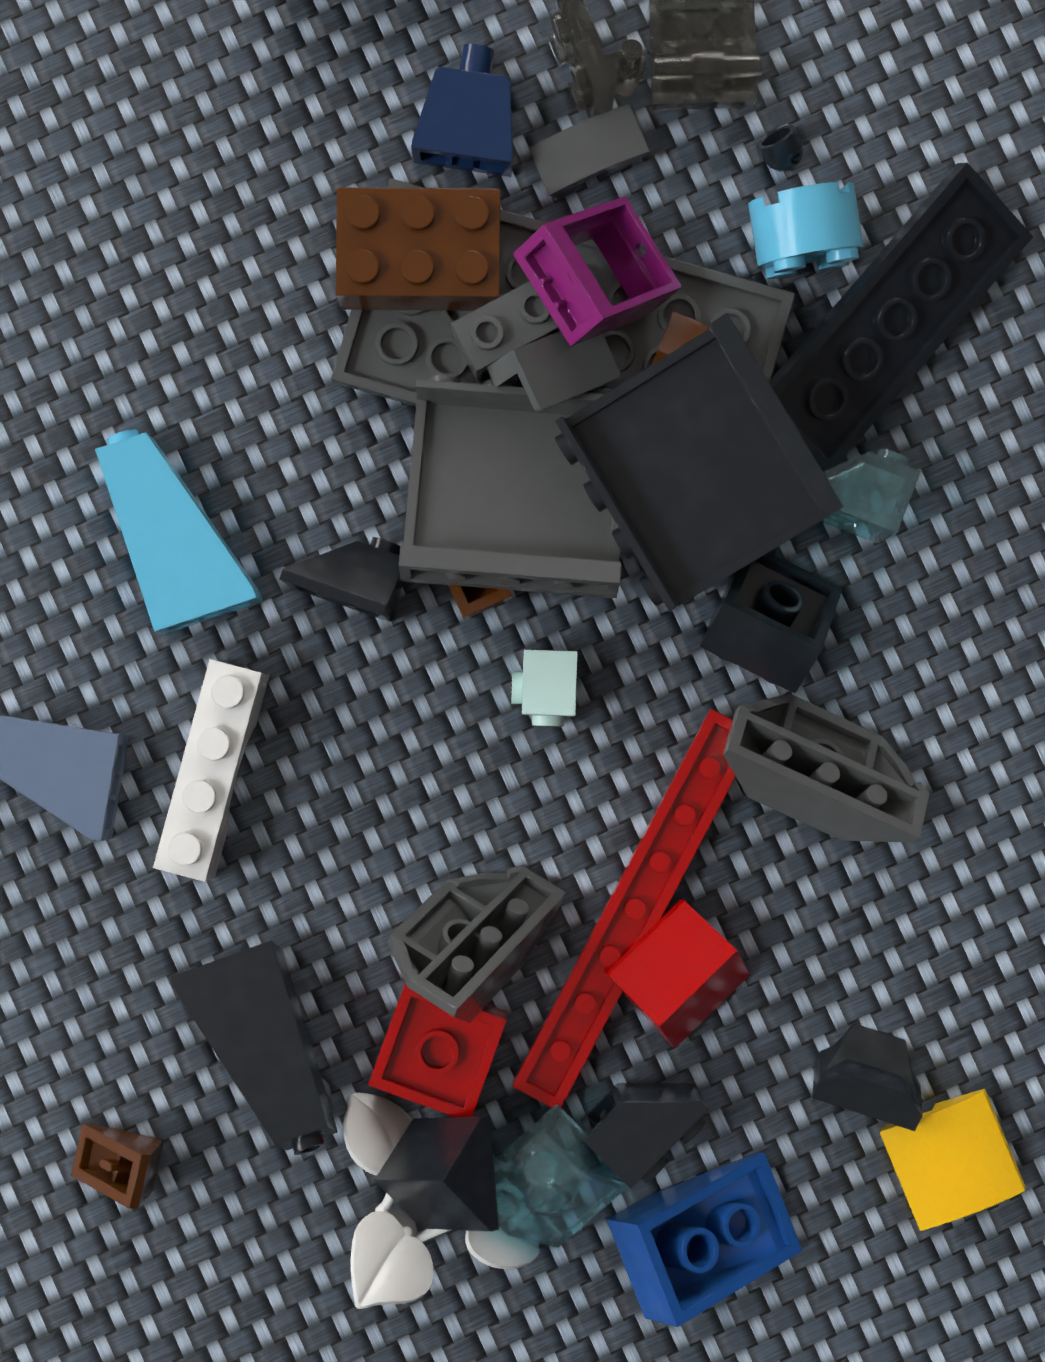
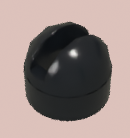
M787 125L774 130L766 135L757 145L764 162L778 172H786L792 168V163L798 164L802 160L804 148L794 125Z

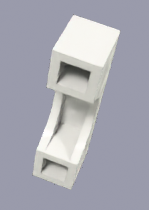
M209 659L153 868L203 882L215 878L229 828L228 816L235 780L246 745L256 727L270 675Z

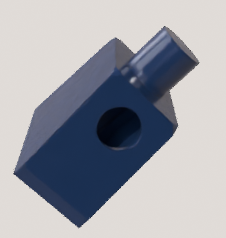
M466 44L462 50L460 69L436 68L412 139L411 150L414 163L511 177L510 78L491 74L494 56L492 48L481 44Z

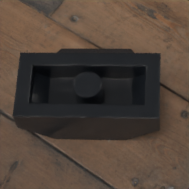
M852 1024L833 1046L819 1052L814 1064L813 1099L912 1131L916 1130L923 1116L921 1084L912 1070L907 1044L904 1039L858 1024Z

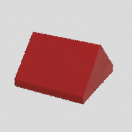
M683 899L673 906L605 972L674 1049L750 976L738 951Z

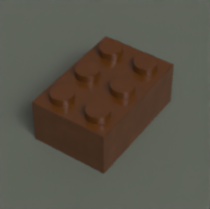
M337 187L336 298L341 310L475 311L499 298L500 189Z

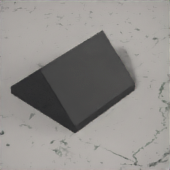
M490 1116L412 1119L376 1176L375 1182L421 1229L499 1230Z

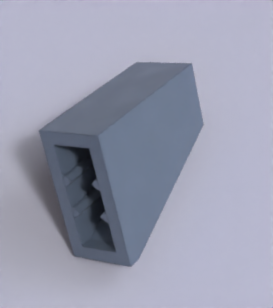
M0 715V780L89 839L98 841L112 839L129 735Z

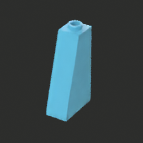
M137 429L125 430L107 438L109 445L95 449L154 632L167 634L263 602L258 588L160 446L146 432L139 434Z

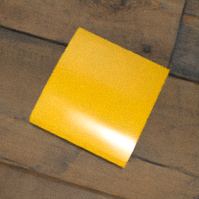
M985 1088L936 1103L931 1111L922 1113L923 1116L915 1131L890 1123L883 1125L879 1131L920 1231L979 1212L1010 1199L1026 1189Z

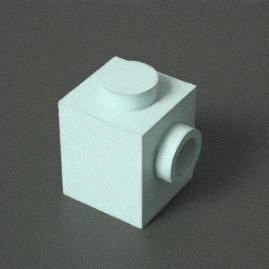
M524 650L523 672H512L511 704H522V715H532V726L564 727V716H575L577 651Z

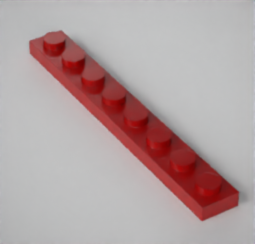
M713 709L708 710L512 1082V1087L557 1111H560L622 993L605 972L661 919L736 777L723 755L733 720Z

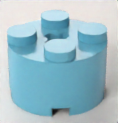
M828 182L777 192L779 203L768 206L764 205L763 196L748 203L757 265L759 269H765L767 279H778L798 274V269L805 268L807 263L817 262L818 271L849 266V261L858 259V252L864 249L855 187L852 182H848L840 190L838 182Z

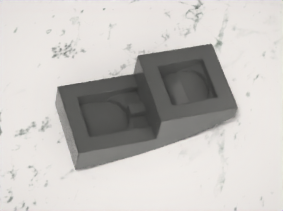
M631 104L596 115L529 147L548 196L554 198L600 174L607 177L652 153Z

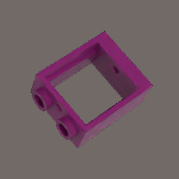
M626 196L545 223L513 253L570 347L650 314L682 287ZM593 239L630 299L612 306L575 245ZM641 244L646 248L645 255L640 250Z

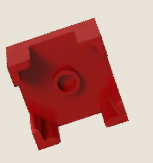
M405 983L368 1086L453 1117L472 1116L507 1021V1011L487 1004L468 1023L451 1016L408 988Z

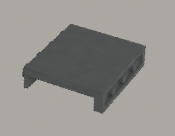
M447 375L432 376L429 380L417 379V404L403 545L400 547L399 557L401 581L617 598L621 577V550L611 531L618 528L608 509L602 512L596 509L583 484L590 480L580 462L574 465L568 462L555 440V437L562 433L555 422L560 417L568 418L612 389L597 388L541 412H536L524 387H514L511 382L495 387L492 379L484 381L483 384L461 383L459 379Z

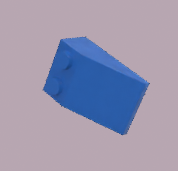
M764 1152L754 1153L648 1195L606 1219L645 1319L675 1327L682 1325L803 1251Z

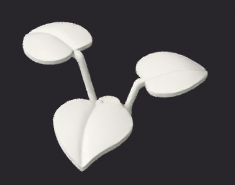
M354 1093L350 1095L343 1122V1135L351 1158L366 1172L378 1175L411 1123L412 1118L401 1107L386 1098L368 1093ZM496 1187L499 1230H466L465 1243L467 1249L480 1262L494 1268L514 1269L526 1266L539 1255L540 1249L538 1247L539 1240L522 1205L506 1190ZM386 1193L382 1203L375 1208V1212L365 1216L354 1232L351 1248V1281L355 1307L363 1309L385 1304H406L421 1298L430 1289L434 1276L431 1255L422 1242L449 1230L425 1229L417 1232L415 1221L404 1210H392L391 1206L394 1200Z

